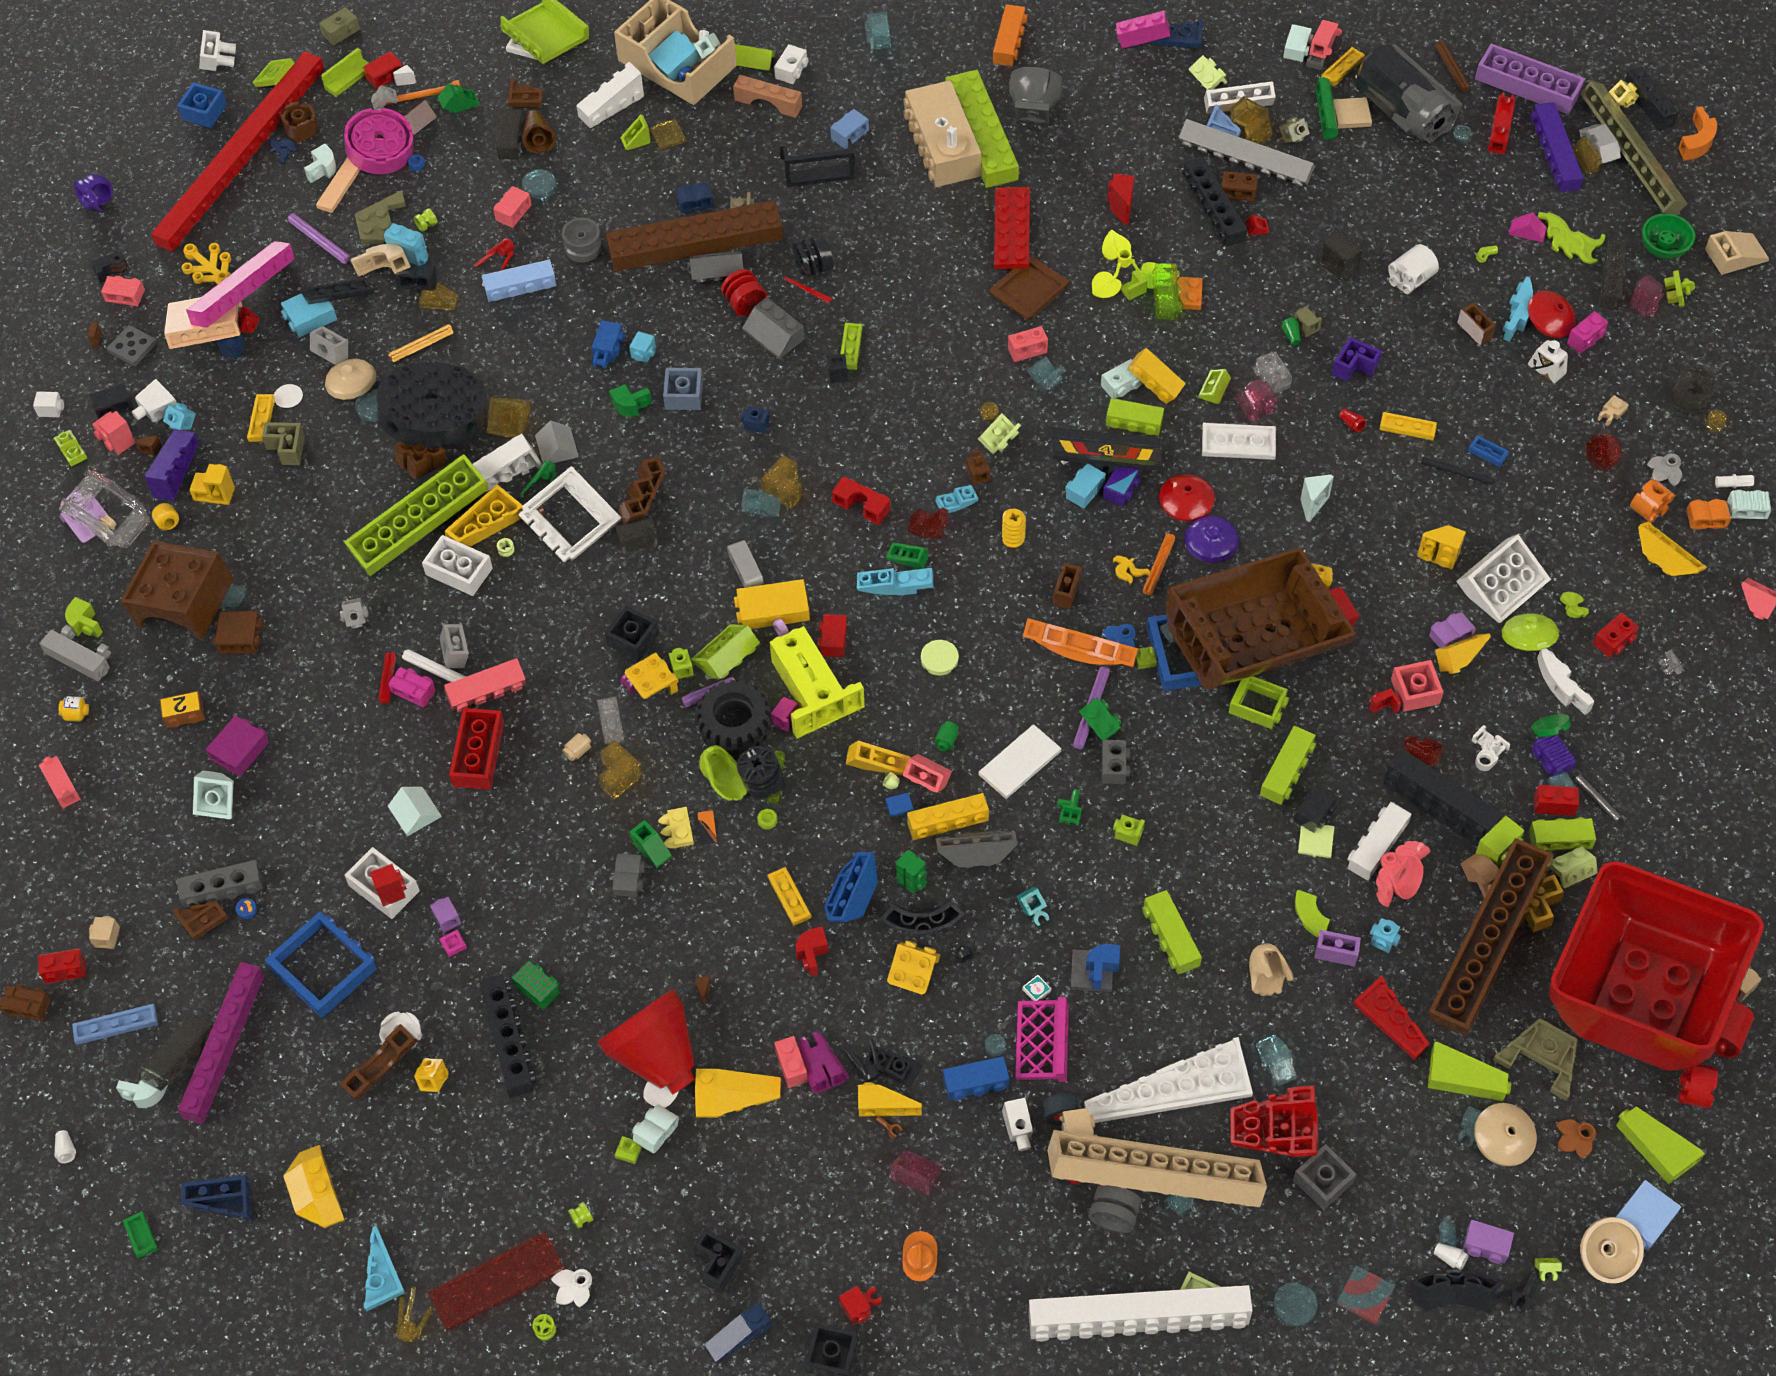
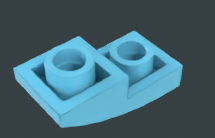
M969 485L955 488L953 493L937 496L935 501L943 515L974 504L978 501V497L972 486Z

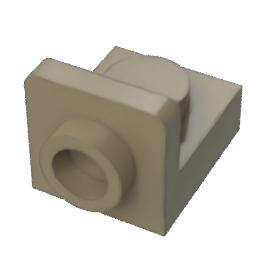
M747 192V198H731L730 209L755 204L754 199H751V192Z

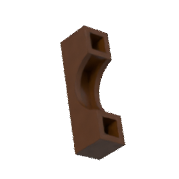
M400 1024L385 1038L380 1049L363 1065L355 1068L340 1085L354 1099L360 1100L419 1040L405 1026Z

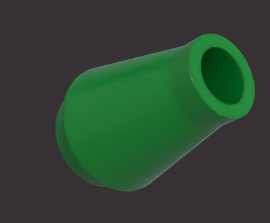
M1293 317L1285 319L1282 322V330L1291 345L1299 344L1301 339L1298 321Z

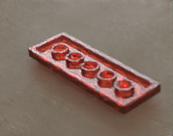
M544 1231L430 1290L428 1294L447 1332L564 1270V1267Z

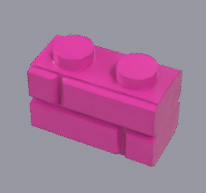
M400 667L389 682L391 693L421 707H425L435 693L433 680L427 676L421 677L410 668L406 670Z

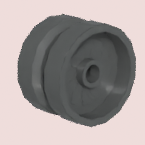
M580 217L572 219L565 224L562 230V238L568 258L581 263L597 258L602 250L599 226L596 222L589 218Z
M1099 1185L1093 1198L1095 1203L1091 1205L1089 1211V1219L1094 1224L1110 1231L1119 1233L1132 1232L1137 1220L1135 1214H1138L1142 1203L1141 1198L1128 1189Z

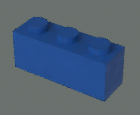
M1004 1056L943 1069V1081L948 1100L954 1099L959 1101L966 1096H981L989 1091L1000 1092L1009 1087L1010 1079Z

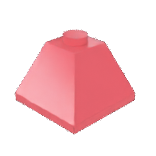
M1747 578L1742 583V588L1750 611L1754 612L1753 615L1759 619H1768L1776 607V591Z

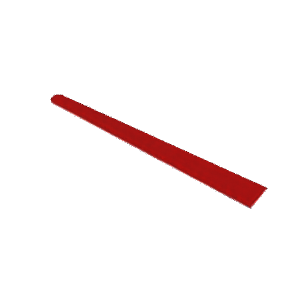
M784 277L788 282L827 303L832 300V298L788 277Z

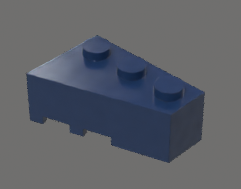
M246 1175L181 1183V1202L187 1209L252 1221L251 1180Z

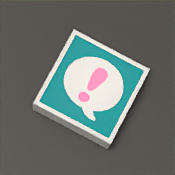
M1039 975L1025 984L1022 989L1033 1001H1040L1051 992V988Z

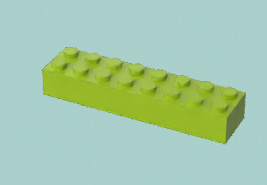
M978 70L946 77V81L951 80L981 151V177L985 187L988 188L1017 181L1019 165Z
M463 454L356 532L344 543L367 574L371 576L489 489L487 482Z

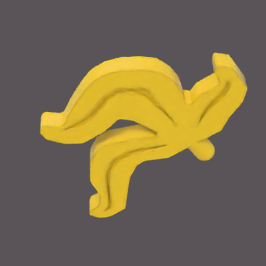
M1116 556L1113 558V563H1119L1115 568L1116 576L1119 579L1128 581L1129 585H1131L1133 582L1132 576H1149L1150 571L1148 569L1135 568L1132 563L1134 558L1129 560L1126 557Z

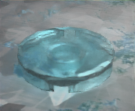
M533 170L524 176L522 188L523 191L529 193L534 199H543L550 196L553 190L556 189V180L554 175L547 170Z
M377 390L366 392L364 395L359 396L355 402L356 412L364 421H379L377 418Z
M1297 1282L1281 1286L1275 1294L1273 1302L1274 1312L1279 1320L1286 1325L1294 1327L1304 1326L1309 1323L1315 1316L1318 1305L1313 1291L1309 1287H1305Z

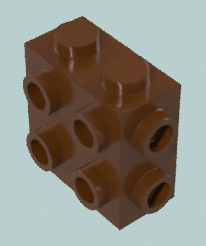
M252 610L220 612L219 619H216L215 622L217 633L213 636V645L216 646L219 654L257 653L258 646L261 645L260 630H263V619H260L258 612Z

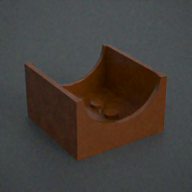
M153 541L125 591L121 603L138 627L143 628L144 621L148 617L162 618L187 628L197 638L203 639L234 577L218 552Z

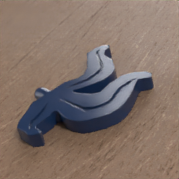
M273 137L270 139L272 148L270 152L276 151L280 153L279 161L281 164H285V160L288 158V151L283 148H287L292 153L298 150L294 148L292 140L284 138L277 142V137Z

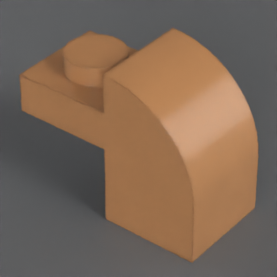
M1474 854L1462 862L1461 866L1468 881L1477 882L1485 898L1499 869L1487 856Z

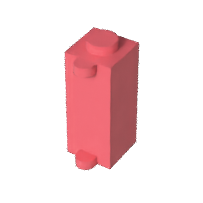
M1322 20L1312 40L1309 55L1324 59L1327 55H1331V46L1336 36H1340L1342 33L1337 23Z
M58 757L44 758V762L39 764V767L61 807L65 808L81 800Z

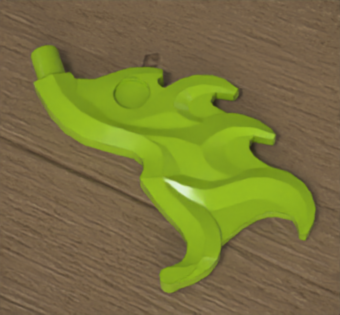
M1539 212L1538 218L1546 220L1548 223L1546 233L1548 239L1553 238L1552 248L1554 251L1558 252V247H1560L1570 259L1573 258L1572 254H1576L1584 263L1595 264L1598 262V259L1592 258L1591 253L1596 247H1600L1604 243L1605 234H1602L1600 239L1595 240L1579 231L1572 232L1561 217L1550 212Z

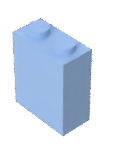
M1645 1180L1616 1217L1628 1221L1638 1230L1644 1249L1649 1251L1676 1216L1681 1206Z

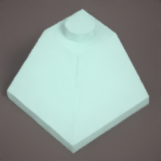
M201 771L194 777L193 814L232 819L233 780L222 773Z

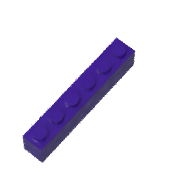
M1555 102L1535 104L1533 112H1531V121L1534 122L1536 134L1540 137V145L1544 148L1546 160L1549 161L1550 172L1554 175L1555 185L1558 186L1560 192L1580 190L1583 175Z

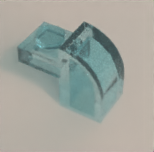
M1047 356L1026 369L1033 380L1045 390H1050L1062 381L1061 374L1066 371L1063 365L1054 368Z
M1273 1035L1256 1043L1261 1060L1269 1065L1276 1085L1280 1086L1297 1078L1292 1065V1061H1294L1292 1055L1280 1038Z

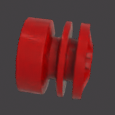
M747 269L731 273L722 283V294L726 297L735 313L742 317L749 316L753 308L767 297V292L758 283L754 274Z

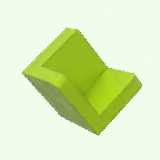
M1137 269L1132 272V280L1122 285L1120 290L1128 300H1131L1147 292L1148 281Z

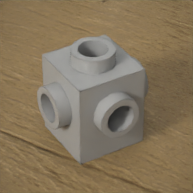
M361 598L342 601L343 611H340L342 622H346V626H351L352 628L363 626V623H366V617H369L367 607L362 604Z

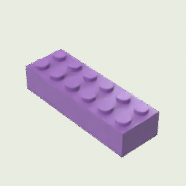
M1490 44L1478 65L1475 80L1539 104L1555 102L1557 110L1568 115L1580 96L1585 81L1583 77L1494 44Z

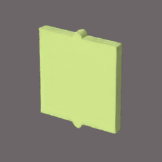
M1324 825L1322 829L1318 828L1315 833L1301 826L1298 853L1312 855L1314 858L1316 856L1331 858L1334 826Z

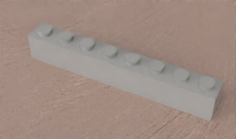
M1186 119L1179 136L1182 145L1191 148L1195 146L1198 148L1197 150L1203 153H1207V151L1214 153L1213 156L1217 158H1229V161L1234 164H1239L1240 162L1249 169H1260V172L1263 174L1277 175L1276 178L1286 181V179L1292 180V183L1297 186L1308 185L1315 167L1312 162Z

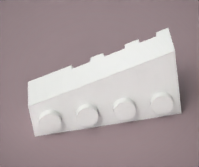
M630 62L625 64L626 68L613 74L614 78L601 84L596 93L592 92L577 104L578 117L589 128L644 97L641 73Z
M523 434L512 438V440L499 446L496 450L483 456L473 464L486 480L489 487L488 490L498 485L497 483L499 482L507 483L512 480L513 476L520 473L525 475L529 473V469L535 466L538 469L542 465L534 449Z

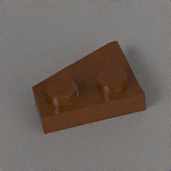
M510 79L509 107H542L543 90L531 87L526 83L521 85L516 83L515 79Z
M217 901L207 902L204 905H192L189 909L179 910L177 908L172 910L194 941L228 919V916Z

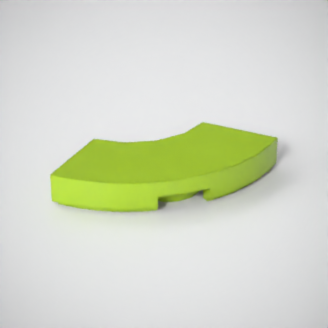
M1297 890L1295 897L1296 914L1305 929L1318 937L1320 930H1327L1330 919L1324 917L1318 911L1316 905L1317 896Z

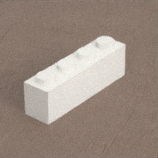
M1273 82L1206 90L1204 101L1206 113L1210 114L1213 112L1215 105H1218L1223 112L1273 105L1276 97Z
M1390 802L1387 808L1383 807L1381 809L1378 821L1371 823L1368 835L1362 836L1358 843L1359 848L1356 851L1352 850L1347 859L1350 861L1348 869L1368 881L1380 865L1381 857L1390 851L1408 825L1411 813Z

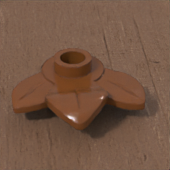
M1567 1119L1556 1125L1563 1134L1558 1143L1559 1150L1564 1152L1576 1150L1580 1158L1586 1157L1591 1153L1592 1142L1596 1137V1130L1591 1124H1579L1572 1119ZM1581 1132H1587L1588 1136H1583Z

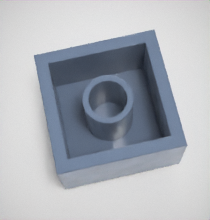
M666 368L663 394L665 410H701L702 368Z

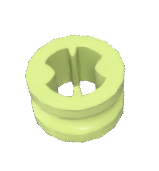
M503 538L498 541L497 549L500 556L509 557L514 553V545L510 539Z

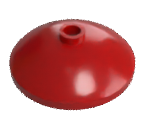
M1543 290L1535 293L1530 298L1528 314L1530 320L1540 332L1552 338H1564L1570 334L1576 325V316L1571 304L1563 296L1553 291Z
M1191 474L1171 477L1162 485L1159 494L1162 509L1170 517L1180 521H1195L1205 517L1212 510L1215 499L1214 491L1210 484L1204 479Z

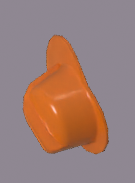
M913 1232L904 1241L902 1264L905 1274L910 1279L918 1282L926 1281L936 1271L937 1243L934 1237L927 1232Z

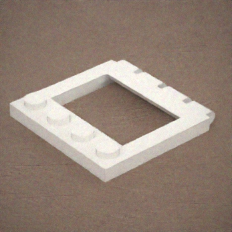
M572 466L522 506L523 511L519 514L527 524H530L532 521L534 522L530 527L540 538L546 534L543 541L552 550H555L557 547L559 548L555 553L563 562H566L568 559L573 561L621 521V517ZM563 487L600 523L573 547L537 510L540 505Z

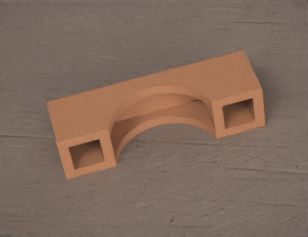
M739 75L733 86L735 101L750 105L755 99L767 100L774 104L781 114L795 118L802 108V93L796 90Z

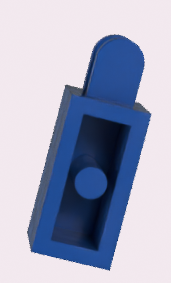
M601 320L592 345L593 366L599 365L602 368H606L608 361L614 362L615 357L619 355L620 343L625 338L622 324Z

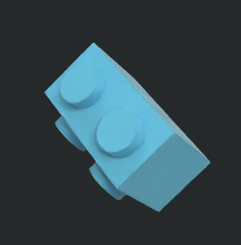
M1086 464L1083 469L1080 468L1074 480H1070L1065 488L1066 499L1085 508L1105 485L1106 474L1090 464Z

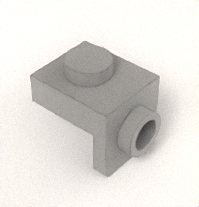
M381 85L371 98L374 110H382L387 102L396 104L398 102L396 90Z

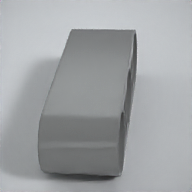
M743 540L727 546L728 555L743 587L747 588L764 584L761 572L746 541Z

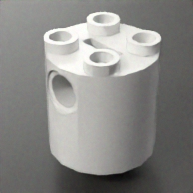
M1422 244L1415 245L1388 266L1389 282L1405 294H1409L1438 272L1439 265L1435 254Z

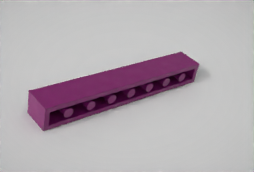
M239 963L178 1108L184 1120L203 1124L264 979L259 966Z

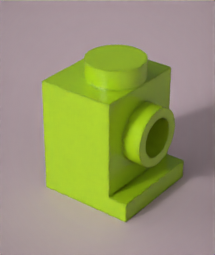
M676 648L672 653H669L672 671L677 679L694 676L687 649Z
M1122 815L1120 820H1115L1113 826L1115 839L1137 846L1144 830L1145 820L1141 819L1140 821Z

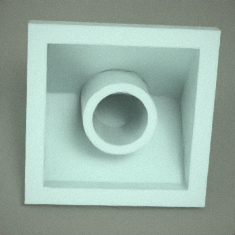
M1331 474L1304 479L1301 503L1308 522L1312 520L1330 496L1334 477Z
M401 787L388 805V808L407 836L442 817L423 787Z

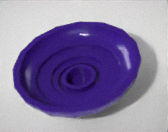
M1206 516L1195 520L1187 528L1184 537L1185 545L1189 552L1199 560L1210 563L1222 562L1232 557L1239 545L1237 530L1230 522L1216 516Z

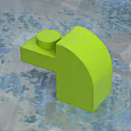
M75 597L65 612V618L69 626L73 628L72 632L76 636H79L81 632L88 636L99 637L102 630L98 622L92 620L95 615L92 605Z

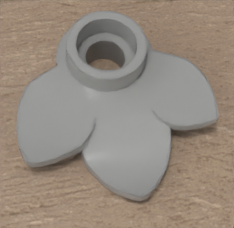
M1670 453L1664 457H1653L1647 464L1648 467L1654 469L1652 479L1659 482L1668 479L1672 486H1676L1682 478V472L1679 468L1681 459L1676 454ZM1669 460H1674L1675 463H1674V464H1670L1668 461H1669Z

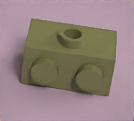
M346 7L319 23L322 35L333 46L360 30L357 17Z

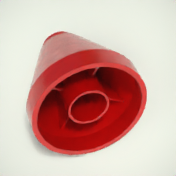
M674 989L662 995L597 1041L607 1057L659 1089L666 1086L672 1095L696 1079L690 1070L695 1064L684 1006Z

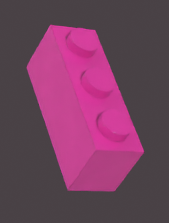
M1165 11L1116 23L1117 36L1122 48L1170 37L1169 23Z

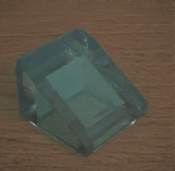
M1443 1218L1439 1225L1440 1243L1456 1246V1226L1448 1218Z

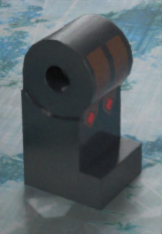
M120 252L108 254L91 261L100 283L106 281L107 276L114 273H122L127 269L125 257Z

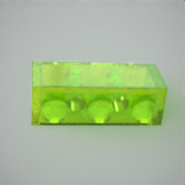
M1155 263L1152 275L1156 319H1177L1178 314L1182 312V302H1179L1181 287L1178 286L1177 282L1180 278V272L1176 269V264Z

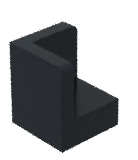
M845 354L827 356L830 383L848 381Z

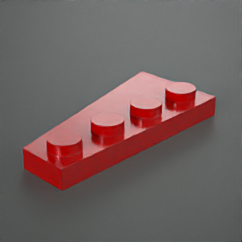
M1381 976L1354 1001L1353 1005L1415 1060L1429 1047L1430 1043L1416 1023L1412 1022L1404 1006H1401L1396 999L1397 996L1393 990L1389 989L1386 980Z

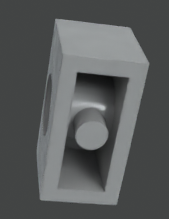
M321 326L310 332V351L337 365L348 359V340Z
M443 624L440 644L445 667L465 668L469 652L462 624Z

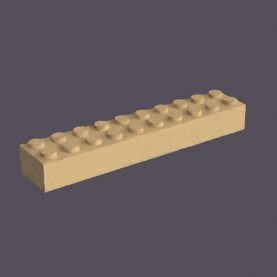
M1058 1130L1053 1131L1048 1147L1051 1175L1061 1180L1068 1179L1082 1183L1088 1182L1103 1186L1109 1185L1124 1189L1130 1188L1144 1192L1151 1191L1165 1195L1171 1194L1186 1198L1192 1197L1207 1201L1213 1200L1255 1207L1261 1206L1267 1188L1260 1160Z

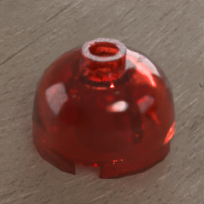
M1607 433L1591 436V441L1586 445V455L1588 461H1593L1596 465L1593 468L1602 471L1615 467L1622 457V447L1619 440Z
M1418 736L1405 738L1403 747L1405 751L1431 768L1440 762L1443 753L1442 744L1425 737L1424 741L1417 740Z

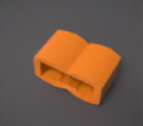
M1713 499L1709 502L1694 500L1689 503L1686 509L1692 529L1726 528L1731 521L1727 501Z

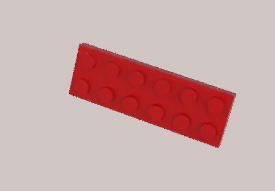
M1030 187L996 188L994 269L1029 268Z

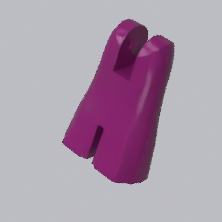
M819 1031L812 1033L815 1047L810 1048L805 1036L798 1039V1046L807 1071L811 1091L818 1094L844 1083L849 1078V1075L824 1036Z

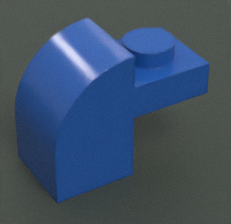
M1102 944L1089 952L1085 970H1090L1089 981H1093L1092 989L1101 990L1102 971L1118 972L1120 945Z

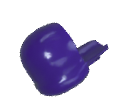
M91 174L82 180L74 182V190L81 204L88 210L97 209L103 213L99 206L111 199L113 195L111 183L105 177L98 174Z

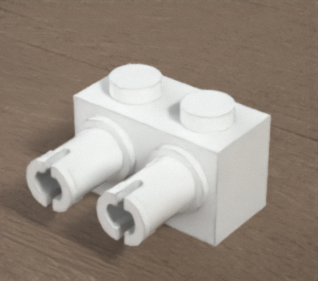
M203 30L199 69L216 71L218 65L234 67L235 57L220 55V52L235 55L236 44L221 42L219 32Z

